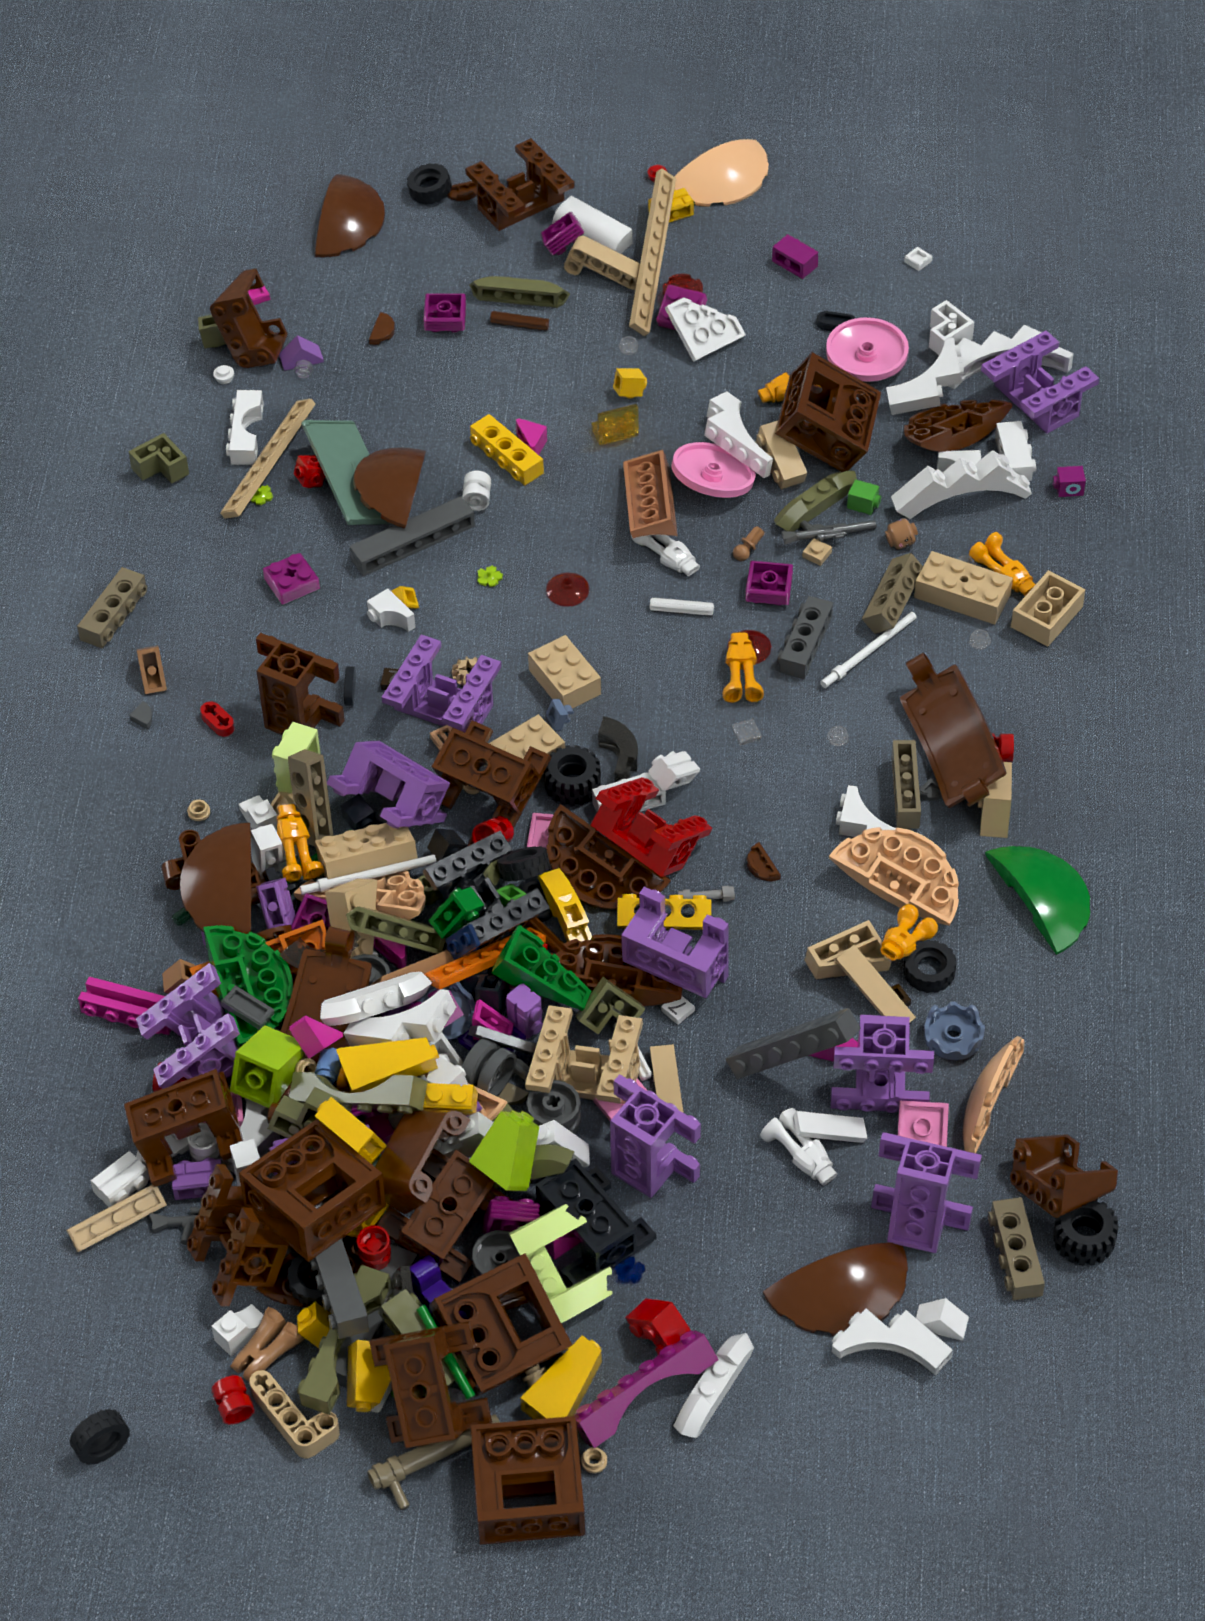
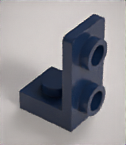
M472 924L466 925L445 939L453 960L480 949V941Z

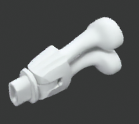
M646 535L632 538L636 544L646 546L661 556L660 563L673 570H677L679 573L684 572L687 576H690L700 568V565L695 562V557L682 542L674 541L668 535ZM654 539H656V540H658L659 542H661L665 547L661 546V545H660L659 543H657Z
M794 1108L787 1109L781 1113L779 1120L776 1117L763 1128L760 1136L765 1142L775 1139L779 1140L792 1155V1163L813 1180H818L824 1186L838 1175L832 1168L833 1163L830 1161L819 1140L797 1136L794 1121L796 1110ZM785 1129H789L797 1137V1139L803 1146L802 1148L792 1139V1137L787 1133Z

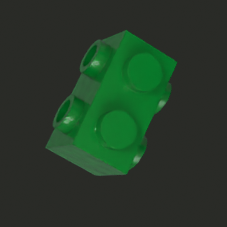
M472 887L463 890L458 888L449 895L445 903L437 908L436 913L428 921L441 939H444L474 921L479 916L478 912L484 904Z

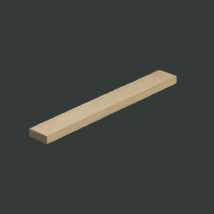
M312 399L296 401L222 509L220 514L224 519L241 515L300 428L302 421L306 419L315 406V402Z

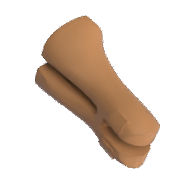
M268 1307L255 1334L235 1357L230 1367L237 1373L245 1370L243 1378L250 1383V1377L254 1372L259 1370L265 1371L277 1358L297 1346L305 1338L298 1333L296 1325L290 1322L286 1324L285 1319L277 1310ZM275 1338V1340L268 1347H266Z

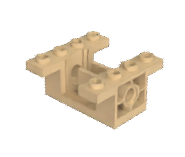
M549 1005L526 1079V1090L550 1093L553 1080H558L573 1086L578 1092L579 1098L591 1100L597 1098L600 1101L625 1104L624 1100L614 1095V1080L620 1074L625 1078L637 1081L641 1067L638 1040L643 1026L642 1018L618 1016L612 1040L609 1039L610 1056L601 1055L600 1049L576 1045L575 1051L570 1050L567 1033L573 1016L572 1008Z

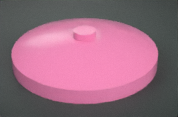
M856 318L838 325L827 339L826 355L828 361L861 381L887 379L898 373L908 359L909 346L904 333L895 325L881 319Z
M706 442L689 443L678 448L673 456L671 466L675 476L684 485L699 493L713 497L731 498L746 494L753 486L755 471L717 444Z

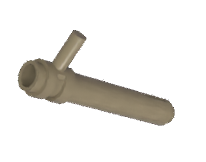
M496 1414L491 1415L493 1423H500ZM466 1429L454 1440L421 1445L398 1457L395 1455L389 1457L383 1464L379 1462L372 1465V1469L368 1470L367 1474L375 1490L379 1488L383 1490L390 1487L400 1510L406 1509L410 1504L399 1482L405 1480L407 1475L471 1446V1429Z

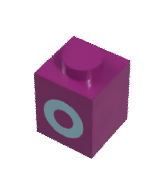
M1083 466L1057 467V474L1053 476V488L1057 489L1058 497L1084 496L1086 480Z

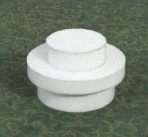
M222 365L214 370L213 375L218 383L228 384L234 377V370L230 366Z

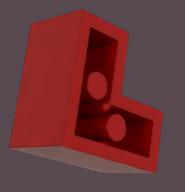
M645 1298L625 1317L630 1325L629 1329L632 1334L638 1338L652 1340L658 1355H660L659 1352L669 1345L673 1346L680 1341V1337L683 1334L691 1331L673 1302Z

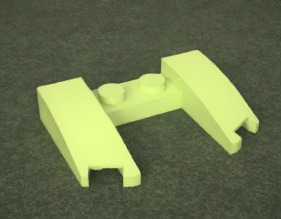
M567 1204L509 1233L519 1254L526 1253L561 1323L612 1295V1290H607V1275H612L610 1266L566 1288L545 1248V1245L587 1222L582 1215L577 1220L566 1212Z

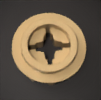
M466 656L465 660L458 659L457 664L453 665L452 677L454 680H457L458 684L463 686L466 684V674H469L466 668L469 667L472 670L477 662V658L469 659Z

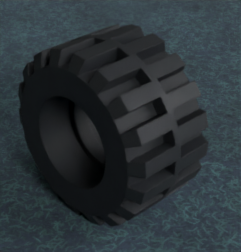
M568 745L564 749L560 747L556 749V753L551 752L549 755L552 758L544 771V784L548 796H552V800L555 802L560 801L561 805L570 804V806H575L578 803L583 805L584 801L590 802L592 800V789L601 786V767L596 754L589 752L588 748L584 747L581 749L578 745H575V747ZM568 774L580 775L578 777H566Z
M1098 1199L1062 1215L1055 1220L1053 1231L1056 1250H1061L1060 1255L1063 1258L1069 1257L1068 1261L1071 1263L1077 1261L1082 1266H1084V1263H1089V1266L1095 1265V1261L1101 1263L1114 1250L1119 1228L1118 1218L1114 1216L1112 1208L1107 1209V1203L1104 1201L1099 1203ZM1087 1226L1094 1229L1098 1234L1084 1236L1077 1233L1074 1228Z

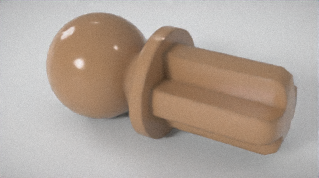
M754 527L746 538L741 539L744 544L737 545L734 548V558L738 561L747 560L750 556V549H756L755 545L763 537L764 531L759 527Z

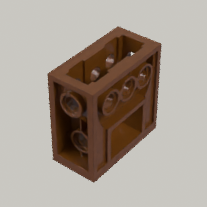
M811 352L789 376L775 434L841 472L848 471L868 452L881 392Z
M318 1119L239 1172L244 1206L252 1208L258 1219L308 1262L386 1207L382 1172ZM309 1146L314 1148L311 1151L306 1150ZM290 1161H298V1162H296L295 1164H294V1163H292L291 1165L288 1164ZM270 1173H278L272 1178L267 1177Z
M526 1253L434 1298L429 1305L439 1327L470 1321L473 1334L479 1337L480 1343L475 1342L476 1347L474 1349L454 1352L456 1355H461L467 1366L466 1369L468 1371L465 1377L475 1393L474 1398L564 1353L572 1346ZM520 1288L543 1330L523 1342L520 1341L500 1301L501 1298ZM459 1311H464L468 1315V1319L461 1318ZM482 1357L489 1358L491 1366L485 1365Z
M575 1416L471 1425L480 1545L585 1535V1512ZM554 1494L556 1497L555 1505L504 1509L503 1499Z

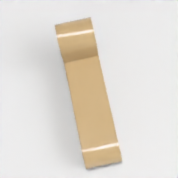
M579 236L576 239L564 264L566 272L578 275L583 266L629 289L636 290L640 263L586 236Z
M259 1370L251 1375L250 1388L253 1399L297 1455L302 1458L313 1457L338 1439L340 1435L338 1418L333 1412L330 1415L321 1412L307 1421L269 1372ZM275 1403H281L278 1407L272 1406ZM290 1421L296 1422L293 1425H286ZM326 1425L332 1426L330 1429H322ZM303 1440H311L307 1444L301 1443Z

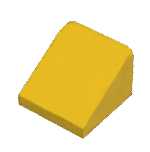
M399 586L391 591L408 608H419L414 588Z

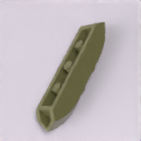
M490 276L477 279L469 284L473 295L480 301L558 308L565 304L570 295L568 291L558 285L543 280Z
M855 471L837 472L822 479L789 502L774 519L776 525L786 531L794 532L800 528V523L803 520L809 522L848 495L855 479L857 480Z
M360 906L346 914L350 929L436 954L448 949L445 941L448 937L441 939L432 926Z
M536 1145L530 1180L564 1173L575 1151L557 1145ZM496 1182L493 1185L494 1188L501 1187Z

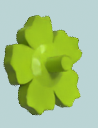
M268 485L261 486L250 501L256 502V505L266 504V501H271L273 498L272 492H270L271 487Z
M491 565L486 570L482 568L477 570V582L480 585L487 586L488 584L489 587H494L498 584V581L502 580L503 573L497 571L496 566Z

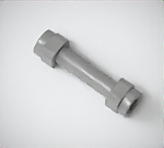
M729 885L722 886L720 890L690 892V889L678 891V895H683V899H693L694 895H705L707 899L711 900L722 899L723 902L735 900L734 887Z

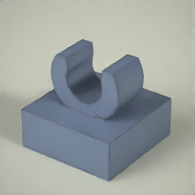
M552 699L545 715L552 729L557 731L562 730L564 723L570 722L568 714H573L574 711L571 705L563 706L560 699Z

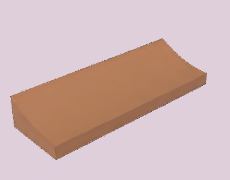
M660 450L624 461L629 525L632 538L646 535L678 536L670 468L664 451Z

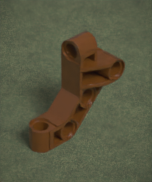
M185 830L179 836L182 857L168 860L161 866L165 885L169 890L180 889L181 873L185 860L201 841L198 832L195 830ZM251 862V905L260 903L256 886L262 883L259 880L255 865Z

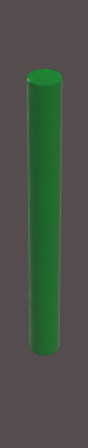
M426 1305L416 1309L426 1329L437 1327ZM448 1353L443 1359L466 1400H469L475 1396V1393L453 1354Z

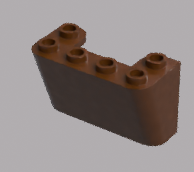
M256 268L241 272L210 306V313L235 362L243 368L276 363L288 335L281 318L262 321L248 293L249 290L264 286ZM269 326H277L280 332L271 331Z
M1068 1134L1018 1138L1013 1150L1014 1160L1010 1181L1018 1191L1051 1216L1058 1218L1113 1192L1117 1184L1118 1170L1106 1161H1101L1100 1170L1083 1171L1077 1166L1080 1143ZM1069 1145L1071 1146V1149H1072V1154H1071V1156H1070V1154H1069Z

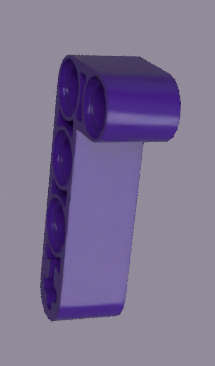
M426 1255L407 1269L408 1285L412 1293L423 1305H426L428 1311L432 1314L429 1308L430 1303L434 1298L451 1290L441 1279V1271L438 1264L430 1255ZM459 1311L461 1318L468 1319V1315L464 1311ZM473 1334L475 1342L480 1343L479 1337Z

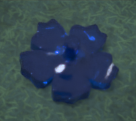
M631 1256L623 1261L624 1264L620 1263L615 1267L616 1274L619 1275L618 1280L621 1283H630L631 1280L632 1283L636 1284L640 1282L642 1273L646 1271L645 1264L641 1262L636 1263L635 1257Z

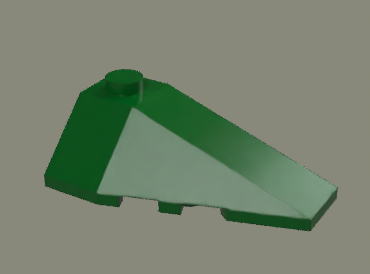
M518 925L499 954L491 973L510 985L517 987L519 984H525L531 989V992H535L537 995L583 1011L591 990L572 971H567L558 962L560 958L556 954H550L543 946L544 942L538 936Z

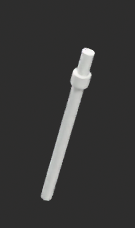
M910 612L898 621L893 629L885 631L844 664L833 668L831 674L820 681L821 686L827 688L836 680L840 681L846 676V672L917 618L916 614Z
M430 855L337 878L327 879L326 877L318 879L315 883L300 886V891L302 895L318 891L324 893L330 890V888H335L355 879H373L436 863L435 855Z

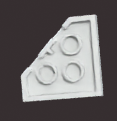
M682 298L665 307L693 362L746 335L737 317L730 314H722L717 312L718 310L705 305H698L687 298Z

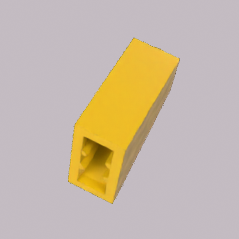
M332 1097L318 1107L315 1117L371 1164L387 1147L372 1130Z
M356 1340L348 1346L347 1407L356 1408L358 1412H369L380 1404L391 1379L388 1365L374 1366L369 1341Z

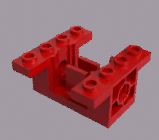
M641 777L599 791L596 800L602 804L590 826L661 877L682 870L698 840L709 836L713 829L704 818L696 815L683 820L679 819L674 825H668L664 819L650 809H647L645 814L641 813L640 810L645 801L655 798L659 792L654 783L647 778Z

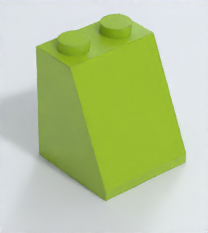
M264 1025L236 1051L230 1092L267 1108H270L273 1102L277 1103L291 1083L297 1063L305 1058V1053L296 1039Z
M513 1110L511 1112L501 1111L469 1162L505 1190L526 1191L530 1183L539 1126L533 1122L534 1118L524 1111H521V1113Z

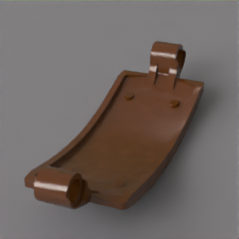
M922 652L906 662V666L912 674V679L917 687L902 695L900 701L927 755L946 806L951 808L967 799L969 802L967 805L970 807L989 796L988 785L1004 777L1007 772L990 728L958 666L954 664L937 674L926 654Z
M330 926L325 937L326 953L311 949L303 951L280 1032L294 1037L290 1032V1026L304 1016L323 1023L320 1017L321 1006L325 1000L368 987L372 971L371 963L351 958L355 938L354 932ZM350 1023L329 1027L344 1033ZM343 1034V1037L327 1048L339 1049L349 1047V1044ZM320 1052L310 1058L314 1060L316 1064L318 1062ZM307 1066L305 1067L304 1072L308 1071ZM335 1081V1083L333 1084L335 1088H337V1081ZM291 1083L277 1103L273 1102L267 1116L268 1124L283 1096L289 1097Z

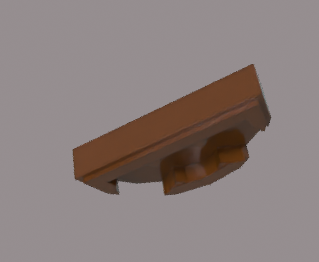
M473 181L452 185L451 192L447 195L450 199L457 201L473 199L477 196L476 184Z
M383 312L379 313L369 338V344L378 345L381 341L392 338L395 333V323L391 316Z
M760 842L753 845L747 857L749 871L756 878L763 881L780 880L781 874Z
M291 925L278 926L256 934L263 937L265 942L278 938L281 934L292 931Z

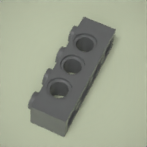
M808 596L805 604H801L798 613L799 618L794 619L791 629L792 633L787 635L784 644L785 649L780 650L777 663H780V673L802 679L806 678L833 617V602Z

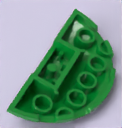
M1007 846L985 852L986 857L1008 888L1012 886L1033 915V923L1056 955L1071 947L1078 940L1083 928L1087 927L1090 917V895L1079 873L1060 857L1038 848Z
M222 925L203 927L209 961L216 968L221 982L216 987L220 1000L222 1001L236 985L274 1009V1015L265 1025L273 1029L277 1027L286 1015L293 991L291 971L282 954L278 950L274 951L266 944L263 937L251 931L245 934L235 931L232 926ZM224 1008L225 1014L229 1013L234 1017L240 1033L235 1037V1041L238 1046H243L259 1030Z

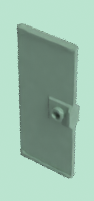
M351 420L302 421L301 425L347 525L391 524L383 520L381 513L377 510H369L361 502L359 491L354 489L353 478L356 467L363 458L369 455L355 422Z

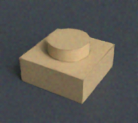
M813 538L804 549L802 557L821 566L832 553V547Z

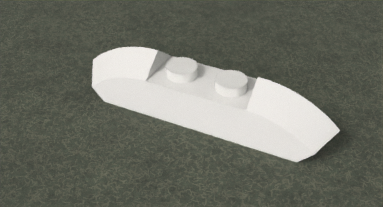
M411 972L336 996L322 1003L320 1019L327 1026L342 1025L365 1019L420 999L426 994L432 982L422 972Z
M747 1333L731 1336L717 1352L716 1356L719 1360L708 1367L703 1373L674 1423V1427L680 1434L697 1438L709 1422L752 1354L754 1347Z

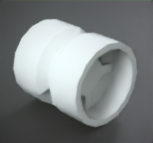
M471 471L464 477L462 497L473 511L484 510L489 505L491 478L485 472Z
M200 1123L201 1132L187 1137L192 1162H200L205 1158L221 1159L216 1138L207 1123Z

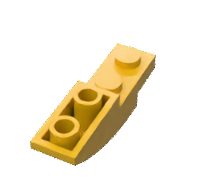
M560 868L538 875L537 877L554 918H558L567 942L576 938L579 941L591 940L592 935L588 928L589 920L584 908Z

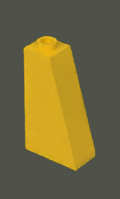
M427 1037L336 1049L352 1093L373 1089L393 1075H412L417 1077L438 1068L435 1060L439 1058L437 1049L434 1044L429 1045Z
M582 1335L520 1397L521 1410L533 1420L575 1415L602 1363L600 1346L594 1340H588Z

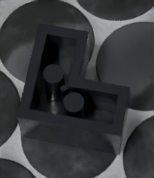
M494 966L459 981L462 987L473 996L475 1005L476 1001L480 999L497 1012H501L509 992V983L491 973Z

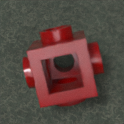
M298 455L293 473L298 481L306 488L322 487L326 477L316 455Z

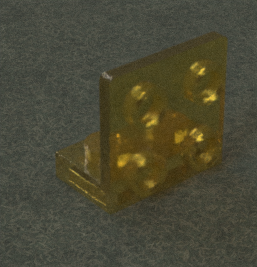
M637 404L597 414V421L591 423V429L599 445L639 436Z

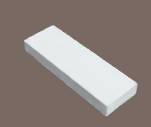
M796 1111L794 1114L797 1136L864 1143L867 1140L864 1118Z

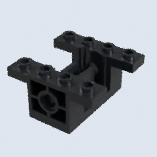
M501 831L424 868L422 871L434 891L439 889L445 901L458 888L463 890L472 887L484 906L478 912L479 916L467 925H473L480 941V949L511 936L518 925L524 927L528 921L550 909L538 889L516 900L511 899L504 907L499 900L500 895L489 878H485L483 875L492 862L510 854L513 850Z
M576 1158L569 1163L564 1173L548 1176L536 1184V1200L540 1205L539 1217L567 1204L566 1212L577 1220L582 1215L587 1221L572 1230L581 1241V1257L561 1270L562 1276L571 1286L609 1266L613 1269L656 1240V1233L642 1217L632 1222L606 1193V1191L611 1189V1182L597 1166L587 1171Z

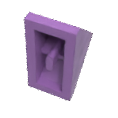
M298 335L279 354L284 371L324 362L319 345Z

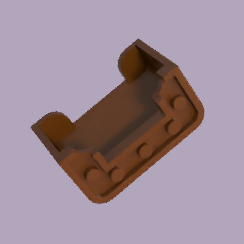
M423 1109L422 1111H413L412 1114H404L387 1143V1147L375 1165L383 1174L385 1201L388 1205L405 1215L427 1202L433 1189V1183L426 1174L421 1172L423 1165L436 1141L439 1139L445 1142L450 1135L457 1136L463 1133L471 1120L470 1118L458 1111Z

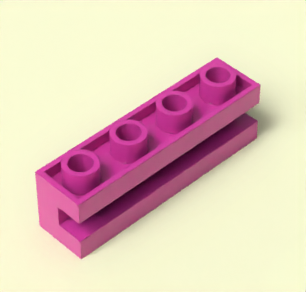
M88 977L85 983L87 991L81 992L78 1001L81 1012L87 1016H97L105 1018L110 1022H120L128 1024L133 1028H139L136 1018L165 996ZM165 1026L156 1034L169 1035L171 1029Z

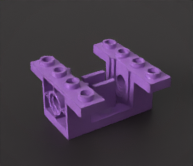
M1044 331L983 363L981 371L995 382V386L1044 432L1049 433L1079 417L1082 393L1098 385L1099 378L1085 366L1067 377L1063 376L1060 382L1054 385V378L1041 365L1043 356L1059 348V341L1049 332Z
M420 635L382 695V703L393 706L394 710L440 726L448 725L464 733L472 720L482 724L493 707L492 682L501 669V661L480 655L471 672L466 674V684L463 689L457 688V680L436 674L435 680H433L432 661L441 648V641Z
M381 741L356 742L342 775L329 776L327 785L334 788L333 791L341 796H346V794L358 795V793L369 794L372 791L380 793L391 801H394L396 797L399 798L395 807L383 808L380 815L393 828L399 829L400 827H411L414 825L422 826L423 824L433 825L434 823L444 822L447 816L439 807L450 783Z
M643 887L639 893L640 907L621 935L623 962L707 998L716 982L725 983L729 976L728 923L721 918L712 917L707 914L703 920V934L694 948L688 946L692 941V936L674 928H671L668 932L664 927V920L667 917V913H665V896L657 890Z
M210 963L136 1018L140 1033L144 1038L149 1039L163 1027L167 1026L181 1036L183 1043L186 1045L185 1048L176 1049L174 1054L153 1069L158 1085L162 1089L173 1085L183 1076L186 1079H190L217 1069L218 1073L223 1071L226 1078L233 1073L235 1053L238 1050L235 1037L240 1033L234 1017L229 1013L225 1014L220 998L211 992L221 982L216 968Z
M860 1015L859 1027L861 1029L859 1030L858 1047L835 1046L834 1068L842 1070L856 1069L855 1088L832 1087L831 1108L895 1113L899 1112L900 1100L929 1102L928 1091L905 1090V1072H915L918 1074L932 1073L934 1064V1051L909 1050L910 1017Z
M619 1074L614 1080V1095L626 1103L610 1120L611 1174L650 1198L654 1196L674 1171L695 1183L700 1177V1163L693 1156L679 1151L672 1143L665 1144V1142L673 1132H676L695 1144L701 1137V1123L695 1117L679 1111L674 1104L661 1100L654 1092L646 1091L638 1086L634 1080Z
M883 1132L878 1157L900 1161V1165L897 1171L895 1188L875 1184L871 1208L891 1212L887 1242L936 1253L944 1225L969 1230L973 1207L946 1201V1194L952 1174L977 1179L982 1155Z

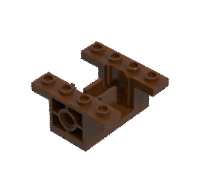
M532 138L515 145V152L526 162V181L525 173L521 172L507 179L506 188L499 181V175L494 174L483 161L465 168L466 175L476 184L478 210L498 231L564 201V192L575 188V182Z
M260 632L256 637L257 652L266 656V659L256 672L264 727L280 735H283L284 731L289 729L292 722L315 728L322 719L340 727L345 721L343 706L323 699L319 695H310L308 692V686L315 677L336 684L340 678L338 663Z
M473 720L465 733L452 728L432 765V769L436 774L450 783L441 806L451 810L464 785H468L492 796L498 804L492 818L503 816L511 822L514 829L552 757L531 746L523 759L487 743L493 730ZM481 766L486 767L484 771H479Z
M217 1069L124 1104L133 1143L147 1164L150 1180L154 1188L177 1179L171 1156L173 1150L166 1141V1136L175 1134L178 1140L201 1132L199 1124L206 1122L217 1140L223 1161L232 1158L230 1145L244 1141L226 1075L223 1071L218 1073Z
M433 1148L421 1169V1172L434 1180L433 1189L427 1202L416 1208L410 1219L389 1206L377 1226L384 1228L392 1241L406 1250L418 1254V1258L422 1259L426 1255H430L438 1264L441 1273L459 1284L473 1262L452 1247L477 1209L485 1214L492 1199L497 1196H507L493 1187L495 1181L469 1162L470 1158L455 1150L451 1158H448ZM451 1202L454 1205V1211H446L442 1204Z
M225 1164L215 1165L213 1174L209 1177L206 1194L203 1195L200 1211L194 1219V1228L191 1236L187 1239V1249L195 1261L204 1262L211 1241H221L227 1250L226 1257L220 1262L217 1278L212 1284V1293L220 1306H230L237 1286L274 1287L289 1246L256 1217L252 1208L244 1206L241 1186H231L234 1178Z
M470 1321L369 1341L374 1366L388 1365L398 1414L386 1417L391 1443L404 1441L405 1447L409 1448L454 1440L466 1429H471V1425L493 1423L487 1398L456 1403V1401L450 1402L441 1359L448 1353L474 1349L476 1347ZM423 1386L427 1389V1395H424Z

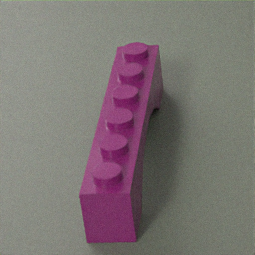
M695 1330L686 1332L676 1344L663 1348L659 1352V1356L653 1360L643 1362L639 1366V1370L632 1375L629 1374L622 1377L615 1387L598 1394V1399L578 1408L573 1416L576 1417V1428L584 1442L596 1448L614 1435L626 1408L646 1387L672 1375L700 1374L717 1362L719 1359L706 1336Z

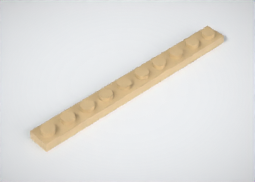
M662 168L656 172L629 327L643 336L650 333L676 178Z

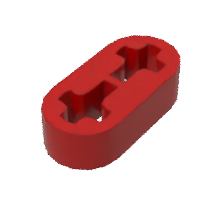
M210 701L201 706L202 720L217 735L225 737L234 732L233 718L218 703Z

